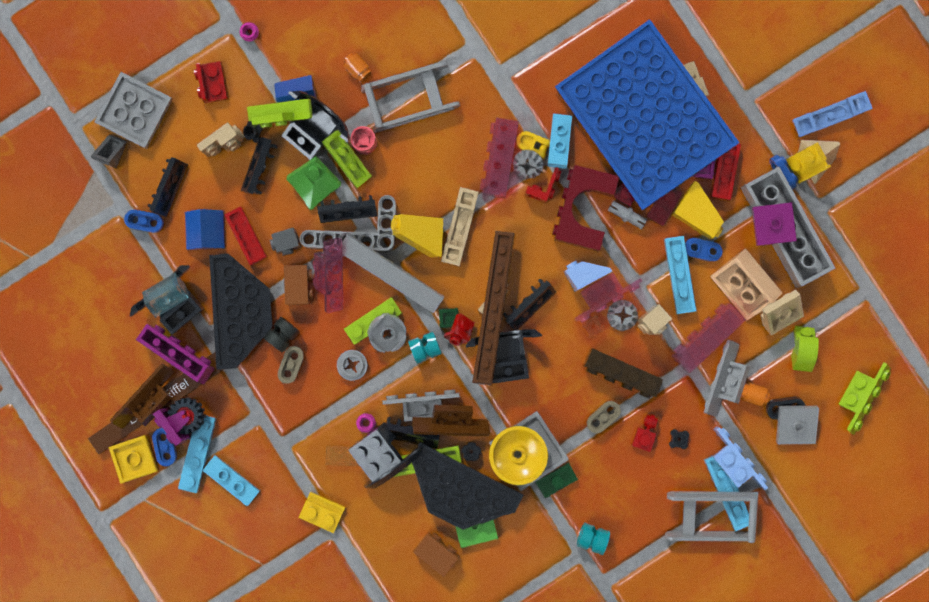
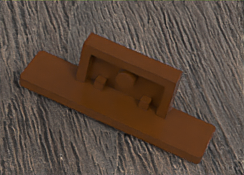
M162 363L121 409L115 413L110 422L123 429L135 416L142 425L146 426L155 417L153 414L162 409L172 398L162 386L174 374L173 369Z
M434 405L432 417L412 418L413 434L489 436L490 430L487 419H472L473 406Z

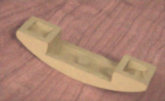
M460 187L441 262L460 266L479 194L478 191Z

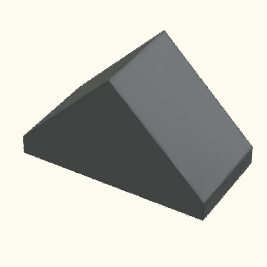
M108 135L91 155V158L117 169L127 141Z

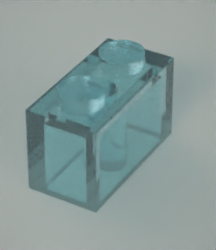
M176 273L142 292L144 304L155 318L189 298L186 285Z

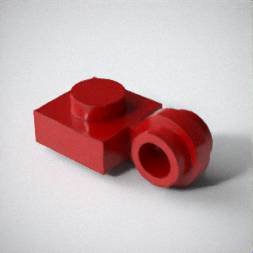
M655 415L645 416L643 425L646 426L645 430L637 427L632 446L651 452L656 434L649 431L651 428L655 429L658 418Z

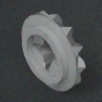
M532 150L518 152L512 163L514 171H516L518 176L524 177L526 180L528 178L534 179L540 175L543 169L541 156ZM527 159H529V164L533 165L528 169V171L526 169V166L523 165L526 163Z
M619 300L609 307L607 318L613 328L624 331L636 324L638 313L636 307L631 302ZM624 307L625 313L631 315V317L624 318L621 324V317L615 314L621 313Z
M356 350L345 351L337 361L339 374L344 379L350 381L363 377L368 367L366 357ZM348 358L352 362L360 361L355 366L357 373L353 369L345 370L349 365Z

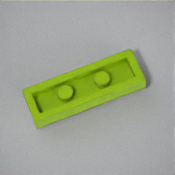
M336 130L322 141V144L354 187L358 188L372 176L349 144L340 137V132Z
M392 297L344 328L354 345L368 337L367 330L371 322L378 316H381L383 313H389L398 317L402 314Z

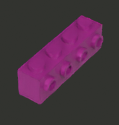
M146 324L136 340L196 382L205 384L215 369L210 365L211 361L204 356L199 358L195 355L196 351L187 345L184 348L180 345L181 341L173 335L168 337L164 334L166 330L157 324L155 327Z

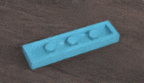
M684 236L664 239L676 314L695 312L696 306Z
M206 415V418L203 419L205 422L201 425V428L192 432L178 489L198 493L203 475L202 470L205 467L217 418Z
M712 456L704 459L717 492H739L738 487H736ZM722 501L734 531L747 527L749 524V512L744 501Z

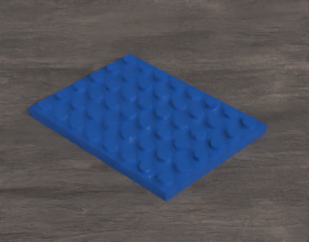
M650 19L555 86L642 211L739 144L737 138Z

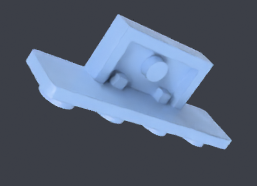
M715 427L714 431L726 446L712 457L736 487L739 488L752 477L761 489H768L765 484L767 480L761 473L757 474L753 468L755 466L749 458L745 459L741 455L742 449L738 444H733L729 440L730 434L724 428Z

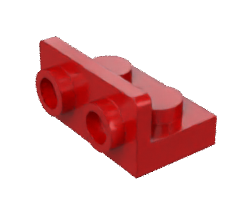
M221 61L207 64L196 63L194 75L195 79L199 80L200 87L197 88L199 99H202L206 104L228 100Z

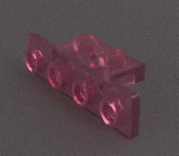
M338 237L323 241V253L321 251L314 253L313 268L315 278L313 279L315 289L324 294L326 313L343 310L342 239Z
M612 272L584 289L580 294L590 309L575 317V322L579 320L581 323L591 318L590 313L596 310L599 313L607 308L606 303L611 300L615 303L624 297V292L629 290L631 293L640 288L639 283L642 282V279L639 278L622 288Z

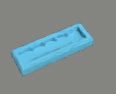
M553 113L547 165L549 167L567 169L572 116Z
M216 455L202 470L246 506H249L260 492L258 488Z

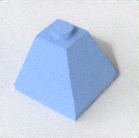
M577 261L567 265V270L564 271L574 291L612 272L609 267L587 262L577 263Z

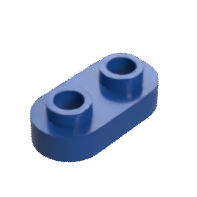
M778 155L770 158L771 167L773 169L780 167L791 189L796 188L798 180L795 174L790 173L785 158Z
M130 210L124 217L125 224L135 230L157 233L164 226L162 217L155 213ZM137 216L138 222L134 223L133 218ZM153 220L157 221V225L155 227H152L151 225Z
M691 238L685 242L687 256L713 262L722 256V248L716 242L698 238ZM692 244L697 245L696 251L691 249ZM711 248L716 250L715 255L710 254Z
M159 428L152 435L156 459L160 465L170 466L177 459L176 447L167 438L165 441L161 439V435H166L167 433L163 428ZM166 452L171 456L169 460L165 458Z

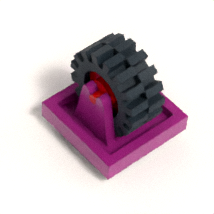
M191 398L177 400L170 407L159 409L153 414L156 424L167 433L166 438L171 444L177 446L187 442L191 438L189 433L200 429L201 425L204 424L205 421L203 419L206 418V415H204L205 409L201 407V403L197 402L198 400Z

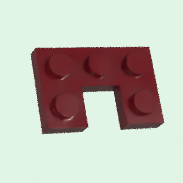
M621 183L613 198L630 207L634 198L625 185ZM673 189L653 204L646 217L660 226H664L682 192Z

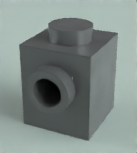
M295 228L271 234L270 244L272 250H276L278 254L282 253L283 256L294 253V249L301 248Z

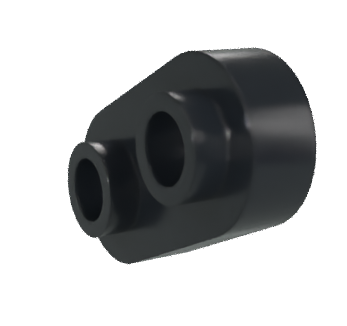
M797 396L772 399L766 405V412L770 418L778 420L779 406H792L793 403H797L796 406L806 405ZM774 406H778L776 410H772Z

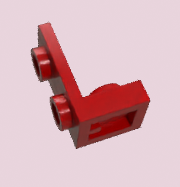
M555 167L546 192L542 191L543 188L532 185V187H527L525 196L544 203L547 202V199L551 200L555 191L552 188L554 181L558 182L562 171Z

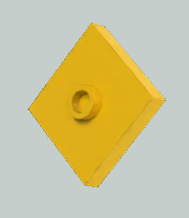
M147 435L109 447L120 484L158 472Z

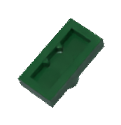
M567 462L537 480L536 484L544 498H547L577 481L578 478Z

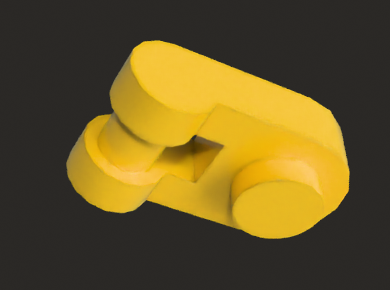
M524 131L517 136L516 144L520 150L535 151L541 156L542 160H545L550 140ZM536 142L541 144L539 150L534 148Z

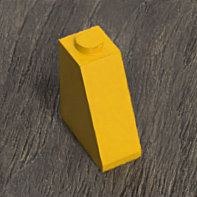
M694 181L672 216L708 239H713L721 234L723 230L721 226L724 221L700 184Z
M403 214L393 216L391 221L393 236L429 257H442L443 218Z

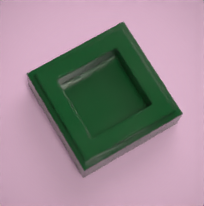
M458 308L439 309L440 328H452L455 317L458 314Z

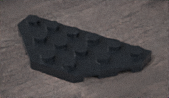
M209 255L216 369H237L267 332L273 328L270 289L231 255Z
M423 444L421 455L412 462L427 511L462 530L515 513L524 494L425 444Z

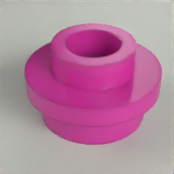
M247 22L241 26L239 33L243 40L252 42L257 39L259 30L254 23ZM248 30L253 31L251 35H246Z
M365 413L358 417L356 425L361 432L368 433L375 428L376 421L371 414ZM365 419L370 422V425L367 427L363 425V420Z

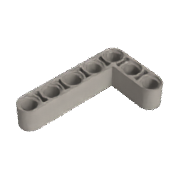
M389 195L380 198L378 203L377 233L305 230L300 235V242L309 249L337 250L343 239L349 234L360 242L365 237H370L372 244L369 248L376 252H390L395 246V236L392 235L393 230L391 227L388 229L382 227V222L385 219L392 221L393 216L397 213L396 201ZM384 201H392V208L384 209L382 206ZM311 234L314 236V242L308 245L305 243V237ZM328 235L333 236V243L331 245L324 244V238ZM389 238L391 245L388 248H383L381 246L382 239Z

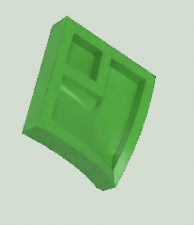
M317 156L288 174L286 179L299 193L310 210L341 186V181Z

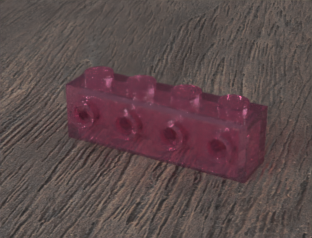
M496 117L495 123L491 122L490 134H493L492 141H488L486 152L490 153L489 160H485L483 171H487L486 178L481 179L480 190H483V195L502 199L506 197L519 121Z
M731 303L720 304L714 310L716 314L712 318L708 316L701 323L702 327L698 331L693 330L687 336L688 341L685 344L680 343L674 348V354L671 357L687 373H691L746 320Z

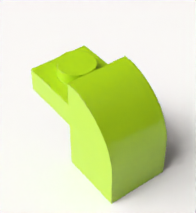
M795 326L793 330L795 347L791 354L793 370L812 372L816 364L819 340L815 337V329L812 327Z

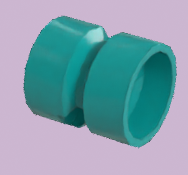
M433 331L423 335L422 339L417 337L408 341L417 364L426 361L428 356L434 358L442 354Z
M584 522L579 532L576 546L585 550L591 548L592 552L603 555L609 542L610 531L602 528L596 530L595 526Z

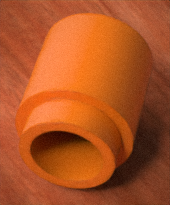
M350 53L343 60L345 62L344 68L360 82L371 73L369 65L357 53L354 55Z
M745 383L740 398H743V401L762 406L763 403L767 404L770 393L767 392L765 387L753 383Z

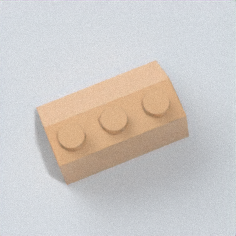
M746 248L710 276L746 320L761 312L769 303H774L782 294L781 290Z

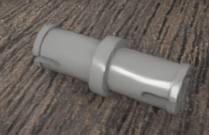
M613 200L611 205L617 209L609 206V212L622 218L624 222L627 221L639 229L643 228L644 225L638 222V220L645 224L647 218L633 212L632 208H626Z

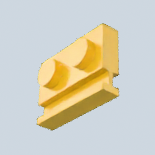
M818 142L786 159L792 172L799 179V184L831 167L830 164H827V158Z
M311 491L299 518L334 533L345 510V506Z

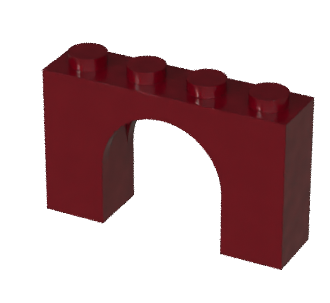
M574 165L573 170L569 169L566 180H569L568 188L564 187L562 199L565 200L563 206H559L557 217H560L558 225H554L552 235L555 236L554 241L599 252L605 232L580 225L573 216L572 204L574 199L584 192H594L613 197L619 176Z

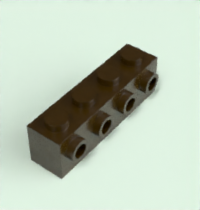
M590 348L583 364L584 367H587V372L596 376L597 373L605 375L604 379L615 383V380L623 383L621 387L630 391L633 388L640 391L639 395L648 399L651 396H657L664 380L593 348Z

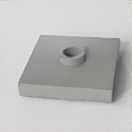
M779 406L777 444H816L819 407Z

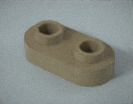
M292 346L285 351L278 370V378L281 382L289 384L297 379L304 360V352L301 348ZM294 352L298 354L296 360L292 358V353ZM287 370L291 371V377L289 378L285 376Z
M614 401L605 402L588 417L586 422L587 428L593 433H601L620 416V406ZM608 407L614 409L612 414L607 413ZM599 420V426L594 427L593 421Z

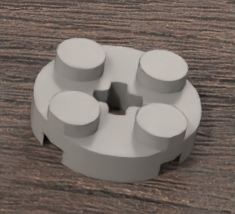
M383 313L375 318L367 330L371 345L380 352H394L400 349L406 341V327L403 321L389 313ZM390 329L391 336L383 337V332Z

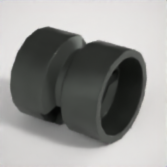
M280 317L274 324L275 328L270 329L264 336V339L283 353L290 345L289 340H294L300 331L286 319Z

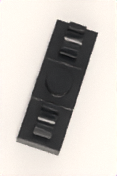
M260 137L241 188L242 192L262 194L256 187L258 184L265 185V182L258 180V178L265 171L266 157H275L269 153V149L278 148L277 145L271 144L272 140Z
M173 157L166 159L168 166L166 169H162L164 174L157 188L156 195L152 194L151 196L154 198L152 205L148 204L150 211L165 217L169 213L188 167V164Z
M369 195V200L362 201L360 196L358 202L346 201L335 204L334 200H331V205H324V201H321L320 206H317L320 223L377 216L375 199L373 200L371 195Z
M539 279L538 282L541 286L538 289L531 286V290L534 293L524 298L517 309L511 305L510 307L513 310L511 315L503 313V316L506 318L505 321L513 330H518L556 293L553 286L547 280L544 282Z
M391 417L387 418L385 424L396 437L394 440L416 445L421 442L437 449L440 435L413 434V427L401 426V419H398L397 424L394 425L390 423Z

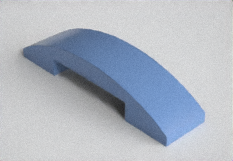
M866 91L820 110L795 118L792 121L798 136L802 137L873 108Z

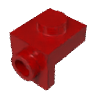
M461 313L457 314L451 331L445 333L444 338L455 346L469 342L475 322Z

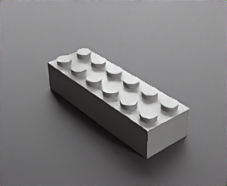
M780 167L741 187L751 208L792 202L797 241L772 244L796 288L802 287L835 269Z

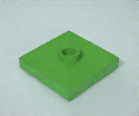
M494 520L480 523L464 530L456 527L461 548L498 539Z

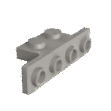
M727 340L726 345L723 347V355L717 366V373L711 384L709 397L705 402L704 413L715 417L717 416L722 399L739 404L750 370L749 366L734 362L740 346L734 341Z
M454 389L444 390V394L437 395L436 391L425 392V396L417 397V393L406 394V398L398 399V395L386 396L387 400L382 402L383 405L403 403L405 422L412 421L413 417H432L434 405H442L441 399L460 397V393H456Z

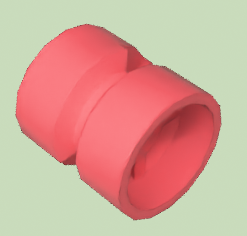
M360 126L351 133V144L356 152L367 155L375 150L377 140L370 128Z

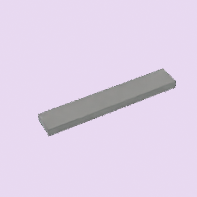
M349 234L346 235L337 249L338 252L432 313L435 312L444 299L442 294Z

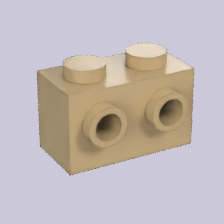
M660 304L654 305L637 320L639 323L638 328L644 334L659 335L667 329L666 324L672 318Z

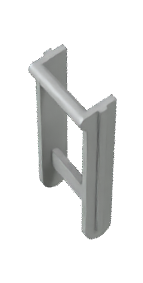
M438 62L362 85L361 92L366 93L375 123L373 132H381L460 107L459 101L446 105L442 104L433 72L447 68L449 66L448 62ZM422 75L432 109L382 123L373 90Z
M668 492L667 499L684 501L682 531H667L665 538L671 541H748L749 543H755L759 492ZM696 501H750L748 531H695Z

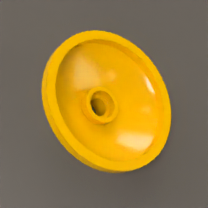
M513 426L504 429L494 438L489 451V459L493 471L500 479L509 484L524 485L533 482L543 473L547 465L548 451L544 440L537 432L528 427ZM516 451H520L522 453L520 458H516L514 456V453Z

